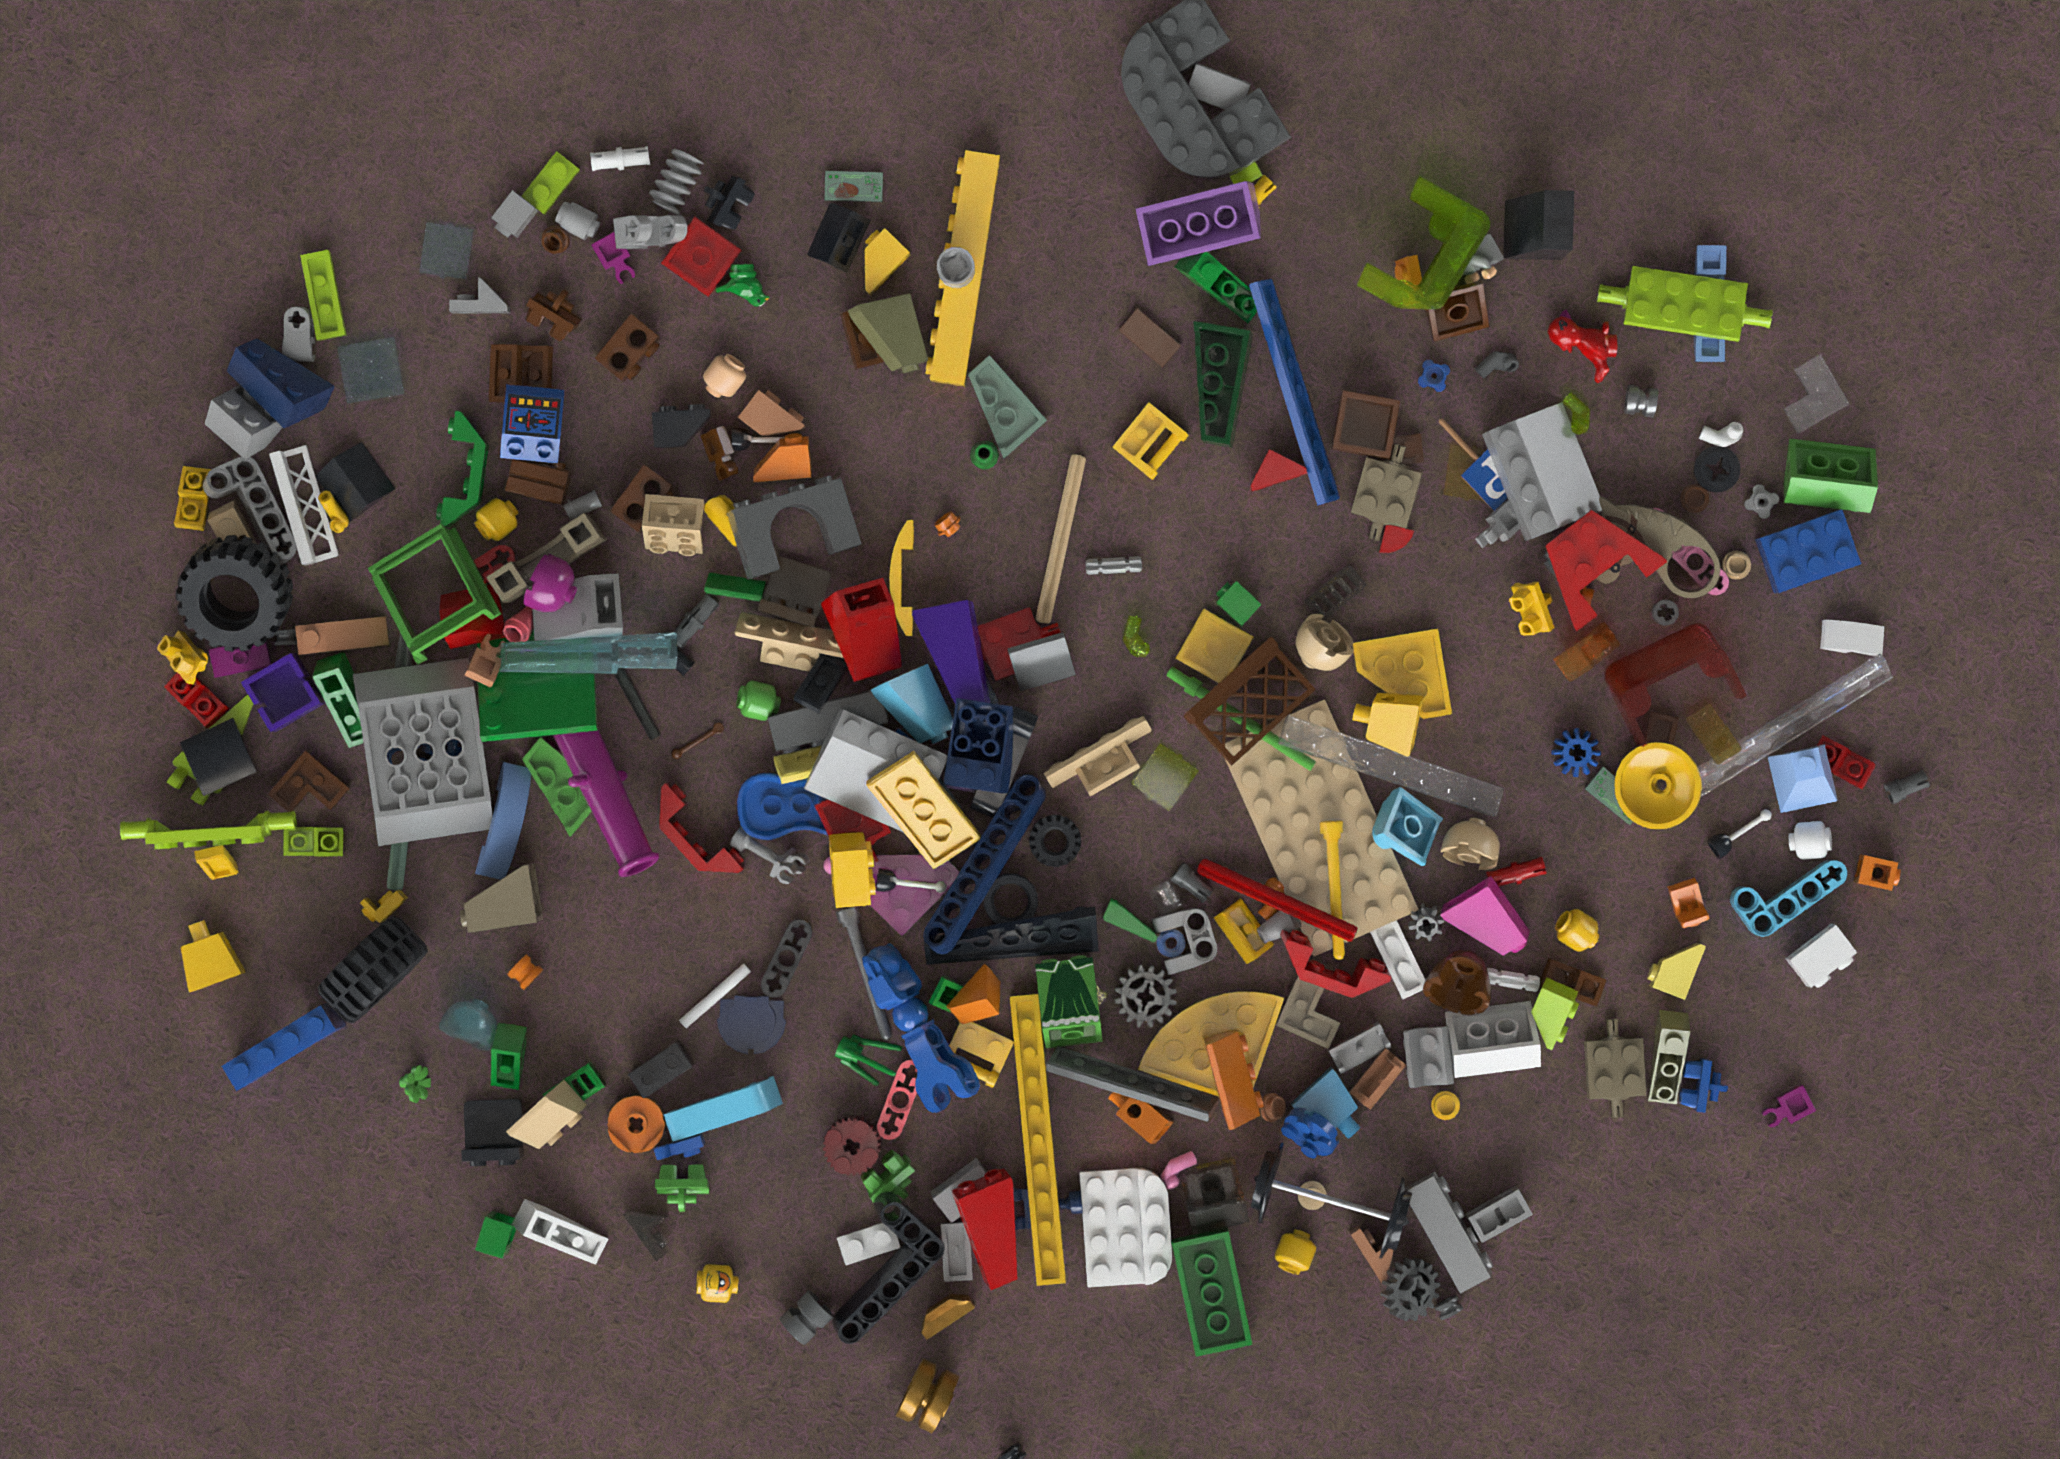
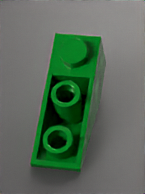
M1208 252L1183 257L1175 265V268L1247 324L1257 313L1250 288Z

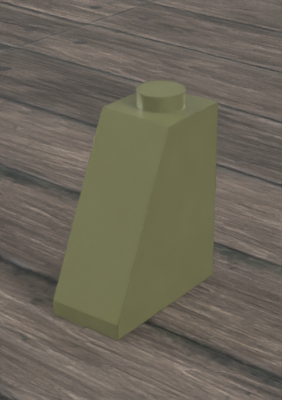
M910 293L860 304L848 310L850 318L891 371L902 369L903 374L920 370L919 364L928 361Z

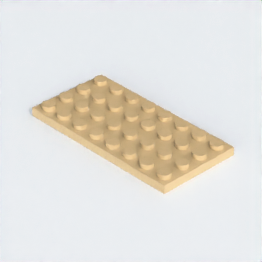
M1325 699L1286 716L1271 730V732L1316 761L1311 771L1262 739L1232 766L1225 759L1278 880L1284 886V893L1331 915L1326 839H1323V834H1320V822L1342 820L1343 833H1341V838L1338 839L1342 917L1344 921L1358 928L1355 938L1411 914V911L1416 912L1419 910L1392 849L1380 848L1373 839L1372 830L1377 815ZM1241 738L1225 743V747L1233 756L1241 750ZM1246 738V745H1247L1252 739ZM1300 920L1302 925L1300 929L1302 933L1308 936L1313 947L1311 953L1313 957L1333 949L1331 933Z

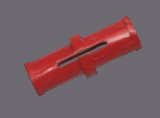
M1542 856L1518 864L1516 861L1511 862V866L1486 872V876H1491L1498 887L1516 883V885L1522 884V880L1547 874L1546 869H1544L1546 867Z

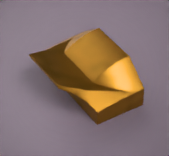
M949 1294L928 1308L921 1326L925 1339L928 1340L973 1310L975 1303L969 1295Z

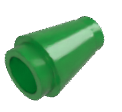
M979 441L972 447L970 458L977 468L989 469L997 463L999 451L992 442ZM983 448L990 452L989 457L986 459H982L978 455Z

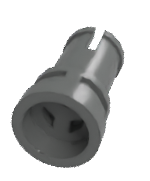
M1920 770L1901 780L1888 781L1883 786L1886 792L1890 791L1891 795L1888 796L1890 803L1896 804L1906 799L1907 795L1930 787L1929 781H1925L1928 779L1925 772Z
M1183 862L1178 867V872L1175 871L1171 876L1170 881L1176 883L1181 888L1184 887L1198 898L1201 903H1204L1207 900L1206 897H1209L1214 889L1194 874L1195 871Z

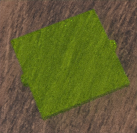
M1160 743L1131 784L1146 794L1149 801L1153 799L1170 811L1199 771L1183 760L1181 754L1176 755Z

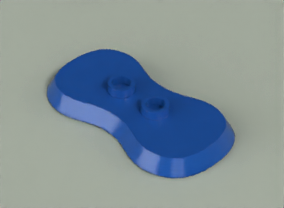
M759 773L748 778L739 790L737 800L738 817L743 830L748 835L761 840L776 839L798 830H811L828 835L814 807V804L826 798L804 789L808 778L782 784L778 774Z

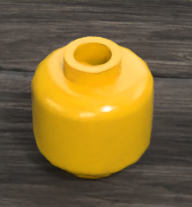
M494 498L476 512L477 521L474 524L486 540L500 541L517 528L516 515L519 513L509 500L503 502L498 498Z
M1579 909L1563 912L1556 922L1555 930L1557 931L1558 940L1574 951L1581 952L1587 948H1592L1599 939L1597 921Z
M1295 1229L1293 1233H1285L1281 1236L1275 1252V1260L1279 1263L1278 1267L1280 1269L1299 1275L1301 1271H1307L1310 1268L1316 1252V1245L1309 1240L1310 1234Z

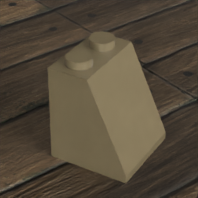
M535 863L521 866L464 903V910H460L462 926L467 927L468 933L537 923L543 920Z

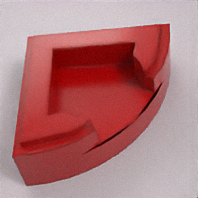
M1385 525L1379 552L1391 553L1403 548L1412 538L1414 531L1393 525Z

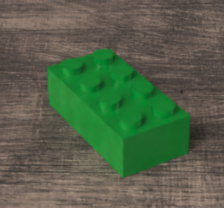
M1228 1228L1171 1239L1196 1357L1253 1345Z

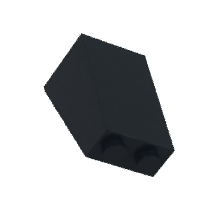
M1543 190L1506 200L1504 213V259L1562 260L1573 250L1574 191Z

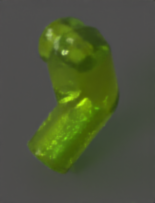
M1571 391L1562 403L1572 411V432L1581 435L1587 432L1590 427V408Z
M1128 615L1122 638L1131 655L1146 657L1150 652V646L1138 634L1142 618Z

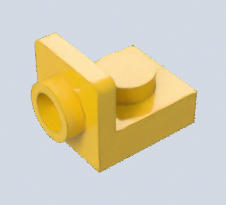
M390 890L378 901L381 905L379 908L368 897L364 898L360 902L364 907L361 911L370 921L375 922L377 920L379 923H382L408 897L401 890H397L394 893Z

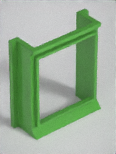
M439 524L368 568L380 595L418 665L428 659L424 649L478 616L484 614L493 620L501 615L495 600L456 528L449 530L444 525ZM441 539L473 602L416 636L384 573Z

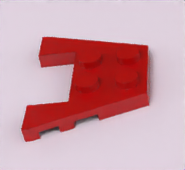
M1592 509L1545 545L1576 631L1598 616L1580 593V590L1628 554L1646 578L1667 563L1663 556Z

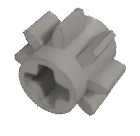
M1421 904V909L1417 912L1411 911V917L1415 921H1410L1408 926L1411 930L1416 929V939L1422 936L1427 937L1431 941L1435 933L1442 934V928L1438 924L1444 923L1441 915L1436 916L1437 906L1427 908L1424 904ZM1424 919H1428L1429 926H1424Z

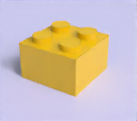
M863 832L829 835L832 890L836 908L871 905L870 895H876L873 871L868 869L874 867L871 842L865 841Z

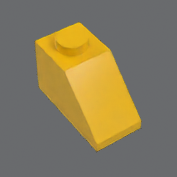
M885 228L881 233L876 230L865 241L868 245L865 248V290L870 296L910 256V252Z

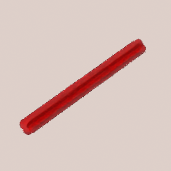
M1203 859L1198 866V874L1346 941L1351 942L1356 936L1358 928L1355 925L1208 859Z

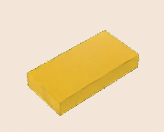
M223 845L194 851L196 862L212 880L239 873L236 861Z

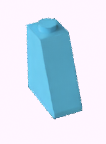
M928 664L871 689L874 697L918 743L931 739L932 744L948 737L946 731L952 729L953 718Z

